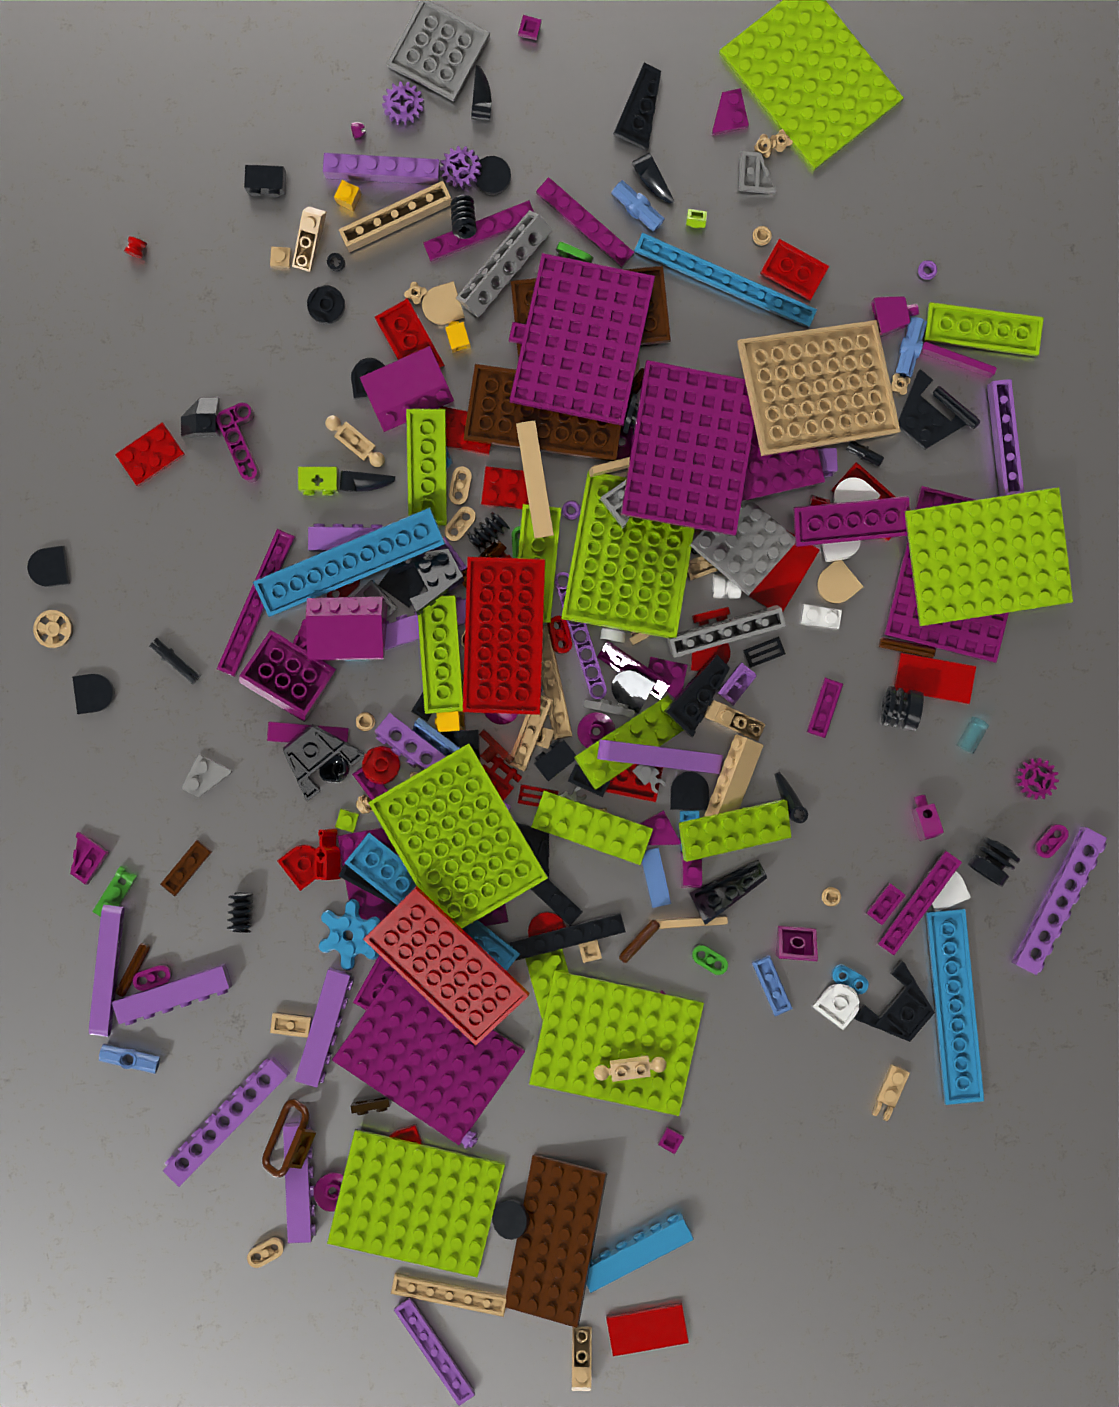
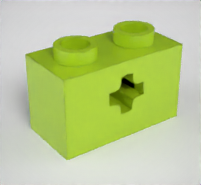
M298 467V490L307 496H313L315 492H322V495L325 496L334 495V492H339V469L337 467ZM318 477L323 481L319 483V486L314 482L318 480Z

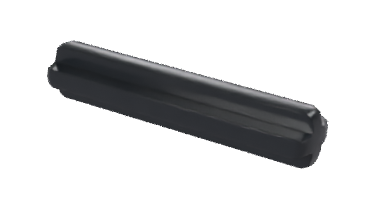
M938 386L933 391V395L972 429H975L980 424V419L941 386Z

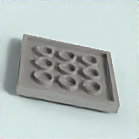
M420 0L387 62V67L455 102L485 46L490 32L429 0Z
M750 499L741 502L735 536L703 530L690 546L749 596L794 546L795 537Z

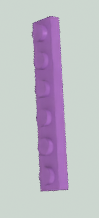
M408 1298L394 1308L395 1313L458 1406L475 1396L474 1390L413 1300Z

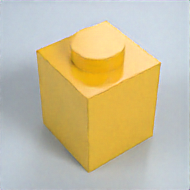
M341 180L334 199L337 204L354 211L362 193L359 187Z
M454 321L445 327L452 353L471 348L464 322Z
M463 711L436 713L435 727L438 729V732L466 730L465 714Z

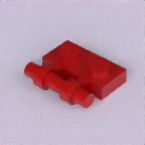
M492 753L488 760L493 763V766L489 768L484 764L483 767L504 801L514 789L509 784V781L513 779L518 783L522 776L517 773L514 767L511 768L505 764L501 757L498 758ZM498 768L507 774L504 779L495 773Z

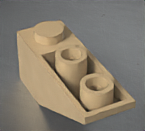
M309 206L302 211L292 267L311 271L323 232L327 211Z
M714 700L704 713V718L755 741H759L766 725Z
M572 1327V1391H591L592 1327Z

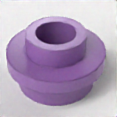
M930 260L923 261L918 267V274L922 279L930 280L937 274V266ZM924 268H929L930 273H925Z
M567 501L563 505L562 514L565 518L574 520L580 516L581 507L576 501ZM573 507L575 512L570 514L568 508Z
M470 1130L464 1136L461 1143L465 1149L468 1147L473 1148L477 1143V1132L473 1133Z

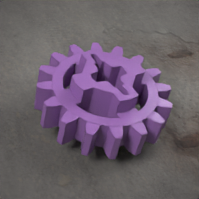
M400 81L398 87L393 83L392 90L386 89L388 96L383 95L385 102L382 103V106L386 109L384 111L385 115H390L389 119L391 122L396 119L397 125L401 121L404 122V125H407L408 120L414 123V117L420 118L418 111L422 112L424 110L423 106H421L424 104L423 98H420L422 96L421 91L416 92L417 87L415 85L410 88L409 82L403 86Z
M457 146L456 151L450 148L449 155L444 153L446 159L440 160L443 167L439 169L443 173L441 175L442 178L446 180L448 185L453 183L454 189H457L458 185L464 189L465 184L471 187L472 180L477 182L475 176L481 175L478 169L482 165L478 162L480 159L478 155H475L474 150L469 151L467 146L461 150ZM468 158L471 159L473 166L468 164ZM449 169L453 171V177L450 176Z

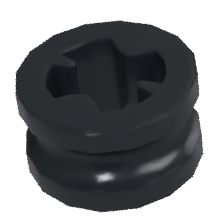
M332 253L327 258V265L332 271L339 272L345 267V260L339 253ZM334 258L341 260L340 263L338 262L339 266L337 267L331 264V262H334Z

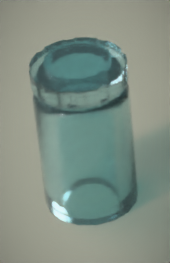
M972 717L957 746L974 754L989 725L977 717Z

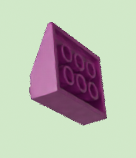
M430 346L360 377L384 432L407 422L406 409H438L454 401Z
M307 598L306 635L308 660L384 659L388 608L384 598Z
M270 630L239 675V683L305 722L336 669L322 660L309 661L307 651ZM291 662H296L299 667L296 669Z

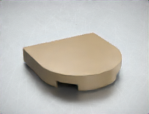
M454 281L433 287L424 295L422 300L423 313L432 323L447 325L451 322L465 319L461 303L456 299L458 294Z
M842 560L834 561L820 573L817 581L818 593L825 601L830 603L845 602L863 588V585Z

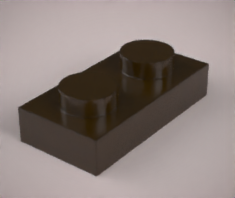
M385 1096L352 1102L350 1106L351 1113L365 1115L370 1110H376V1112L388 1110L387 1107L391 1105V1100Z

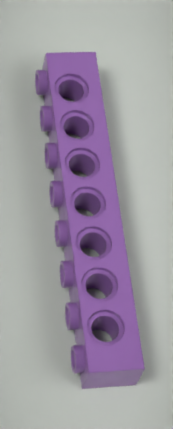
M391 713L386 716L375 730L376 739L384 745L386 743L392 747L391 750L396 755L401 756L402 754L407 758L406 762L413 768L417 766L423 771L446 757ZM395 732L400 733L402 736L398 741L391 739V735ZM409 744H414L417 750L410 753L406 750V747ZM429 756L432 762L430 764H423L421 758ZM505 803L506 807L510 811L511 807L507 803Z
M1081 826L1012 963L1035 975L1043 970L1045 966L1044 960L1047 955L1051 954L1054 948L1053 942L1061 935L1063 930L1061 927L1064 921L1069 919L1071 907L1078 902L1080 898L1079 892L1089 880V872L1096 867L1097 857L1106 847V837L1087 827ZM1089 845L1091 851L1088 855H1085L1084 847ZM1080 862L1082 869L1076 872L1075 865ZM1071 879L1073 886L1067 889L1066 882ZM1063 896L1064 904L1058 906L1057 900ZM1054 913L1056 919L1053 923H1049L1048 917ZM1042 931L1047 933V937L1044 940L1039 938ZM1033 948L1038 949L1036 957H1031V950Z
M275 1057L270 1061L266 1059L259 1066L261 1070L257 1074L253 1072L245 1080L247 1082L244 1088L239 1086L232 1093L234 1098L230 1102L226 1100L219 1107L221 1111L216 1116L212 1114L205 1121L207 1125L203 1130L199 1127L191 1135L194 1139L190 1143L185 1141L178 1149L180 1153L176 1157L172 1155L164 1163L166 1167L163 1172L178 1187L289 1075L290 1072ZM261 1075H268L270 1077V1082L264 1083L261 1079ZM248 1089H255L257 1092V1096H250L248 1094ZM234 1103H241L243 1105V1110H237L234 1106ZM221 1116L228 1117L230 1123H222ZM208 1130H213L216 1133V1138L209 1137ZM194 1144H200L203 1149L202 1152L196 1151ZM181 1158L188 1159L189 1165H183Z

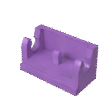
M740 663L718 690L717 694L734 706L757 676L751 669Z

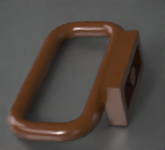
M295 1099L288 1100L282 1107L262 1157L264 1169L276 1178L286 1175L289 1168L302 1169L316 1135V1132L306 1129L309 1122L308 1108ZM291 1107H294L302 1114L301 1122L283 1165L278 1170L270 1164V1156Z

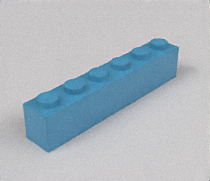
M675 1214L669 1217L667 1222L655 1224L650 1228V1231L646 1233L640 1232L633 1236L632 1240L628 1242L622 1241L616 1245L615 1249L611 1251L605 1250L599 1254L598 1258L591 1259L587 1279V1287L590 1293L694 1240L683 1215L678 1216Z

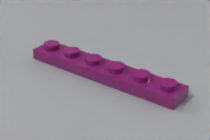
M548 177L537 189V195L618 266L622 268L634 255L635 252L552 179Z
M530 200L476 221V233L471 238H458L451 231L423 242L430 261H435L514 229L529 210L534 212Z
M946 850L880 939L878 945L892 955L896 954L962 863L959 859Z

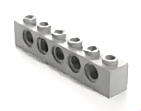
M529 210L458 294L456 299L469 313L479 318L486 311L489 304L498 297L505 285L511 281L515 273L523 267L526 260L535 253L536 248L548 237L552 229L543 218Z
M776 605L677 633V638H667L671 655L675 658L786 627L782 608Z

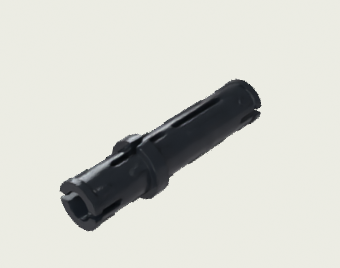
M158 638L149 645L150 648L162 657L161 660L167 661L192 685L200 678V674L195 672L174 653L172 648L169 649Z

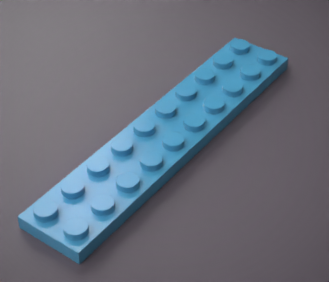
M429 507L253 581V584L268 617L306 602L307 598H316L444 545L445 540Z
M370 833L367 834L345 861L347 866L396 905L416 887L401 858ZM478 920L462 928L506 971L520 955Z
M953 909L926 912L944 1104L984 1101L966 910Z

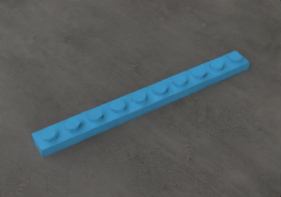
M641 234L634 250L635 253L808 329L816 314L817 309L647 234Z

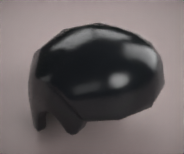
M336 754L319 767L320 777L323 781L329 783H340L349 774V763L341 755Z

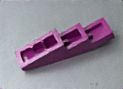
M268 722L267 741L289 743L311 725ZM315 725L348 742L349 728Z

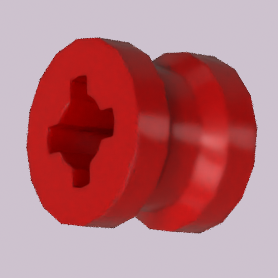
M129 236V244L125 247L124 252L142 259L144 255L143 249L146 248L147 243Z

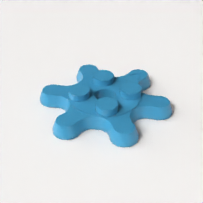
M355 899L347 901L344 915L337 916L331 910H327L321 916L322 922L329 927L330 934L328 938L320 941L319 949L323 953L337 950L341 955V967L346 971L354 968L355 957L358 954H363L370 960H374L379 956L363 939L381 920L378 917H371L368 920L362 919L359 915L360 905ZM350 930L353 933L352 940H346L345 931Z

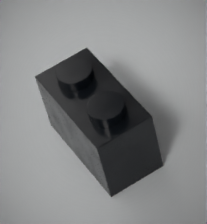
M245 165L244 188L252 196L268 194L272 197H279L280 194L285 195L286 170L284 166Z
M558 739L550 745L551 750L548 753L543 751L535 757L536 762L534 765L547 781H550L575 761L574 757L576 754L565 740L561 742Z

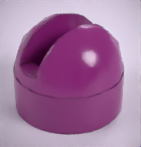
M351 123L354 139L365 135L366 130H361L365 128L363 123Z

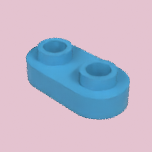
M838 965L832 970V979L837 984L848 985L857 994H863L867 991L869 983L863 975L845 965ZM841 972H845L843 979L839 978ZM857 982H862L861 988H856Z

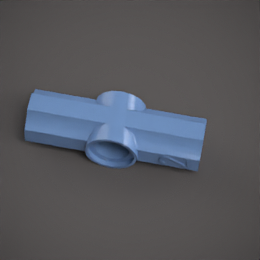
M623 180L611 192L625 206L632 217L635 219L639 218L653 232L665 220L651 206L644 195L641 193L637 194Z
M918 317L910 318L906 336L903 338L900 346V357L895 374L897 373L902 377H912L916 360L923 346L922 338L927 321Z
M103 1044L99 1054V1061L119 1065L124 1069L132 1068L156 1074L160 1064V1057L138 1052L136 1049H125ZM127 1054L133 1057V1063L127 1062Z

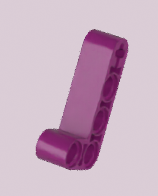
M242 402L219 412L216 420L240 475L243 479L252 483L259 479L260 471L240 426L253 420L254 411L247 403ZM247 408L249 410L248 415L241 417V410ZM230 416L231 422L223 425L224 417ZM238 434L239 439L236 442H231V435ZM246 451L245 459L239 460V452ZM244 465H248V467L253 471L251 477L246 475L248 474L247 467H245Z

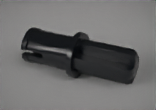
M850 441L846 448V451L861 458L860 460L865 459L876 466H880L884 460L883 456L868 449L869 446L865 447L855 441Z

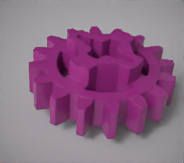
M1037 758L1035 763L1034 759H1029V764L1023 762L1024 768L1017 769L1021 774L1015 776V778L1020 779L1016 786H1022L1020 793L1027 792L1025 797L1030 798L1032 796L1034 800H1037L1040 796L1041 799H1045V794L1051 796L1052 792L1050 790L1057 789L1054 783L1059 782V780L1055 779L1054 776L1058 775V772L1052 771L1055 766H1048V760H1044L1042 763L1041 758ZM1038 766L1044 768L1047 772L1043 773ZM1040 776L1038 782H1034V779ZM1028 786H1033L1036 792L1030 790Z

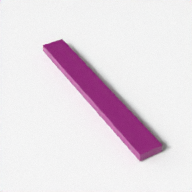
M279 529L276 530L255 580L282 569L295 536ZM254 584L217 667V670L234 677L265 609Z

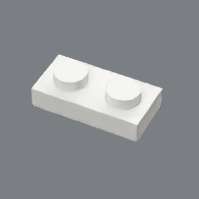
M804 604L800 624L839 629L842 610Z

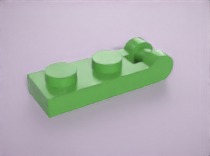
M120 866L92 912L101 917L104 904L120 906L137 879V875L128 873L124 867ZM121 878L126 880L125 885L119 882Z

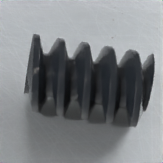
M469 195L456 196L450 203L452 231L456 237L468 239L476 233L474 200Z
M493 512L490 513L492 520L488 517L485 518L486 525L480 522V529L474 527V534L467 533L470 542L480 553L479 547L487 549L485 542L493 544L491 537L499 538L497 532L504 534L503 527L510 529L507 523Z
M235 892L234 895L228 897L234 900V902L228 904V906L233 907V910L228 911V914L233 915V918H229L227 921L233 923V925L228 926L227 929L239 933L251 932L246 928L252 926V923L247 921L252 919V915L247 913L251 912L253 908L247 905L253 903V900L248 898L253 896V893Z

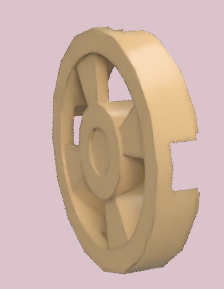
M48 610L36 618L33 625V633L41 645L48 648H59L64 646L70 636H72L73 625L70 618L58 610ZM60 616L66 621L62 625L57 622ZM43 617H47L49 620L46 625L40 622ZM45 634L49 635L44 642L41 637ZM60 634L65 636L62 641L58 637Z

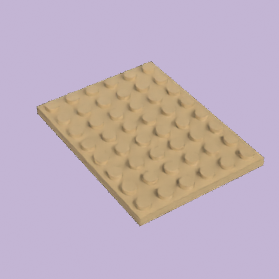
M877 320L740 339L737 341L761 456L901 432Z

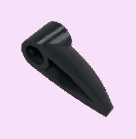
M476 65L471 119L490 120L492 100L489 83L482 68Z
M647 153L632 161L637 175L645 185L662 200L670 204L673 203L674 199L651 154Z
M341 471L339 490L348 492L376 490L395 482L396 476Z
M780 771L775 773L781 799L787 800L789 818L796 823H804L808 818V811L803 807L798 796ZM796 810L803 812L801 819L794 817Z

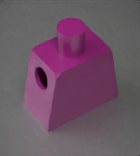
M904 296L876 297L871 301L874 320H877L880 337L907 327L910 324V317L919 315L918 305H907Z
M926 795L914 797L917 808L912 811L919 840L923 841L940 836L944 831L935 804L928 805ZM923 813H926L928 815V818H925L923 816Z
M681 852V888H701L702 858L686 862L683 860V853Z

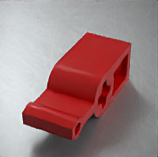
M320 829L318 832L319 847L315 850L316 880L341 879L338 876L341 872V852L339 847L336 846L337 829Z

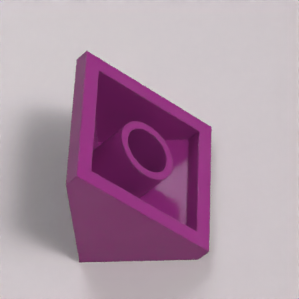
M778 926L776 956L779 959L818 962L816 929Z

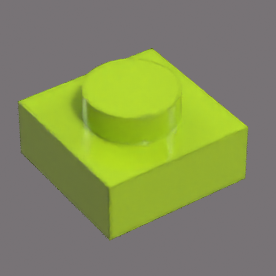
M688 209L686 225L693 228H705L707 211Z
M340 809L335 827L354 833L360 814Z

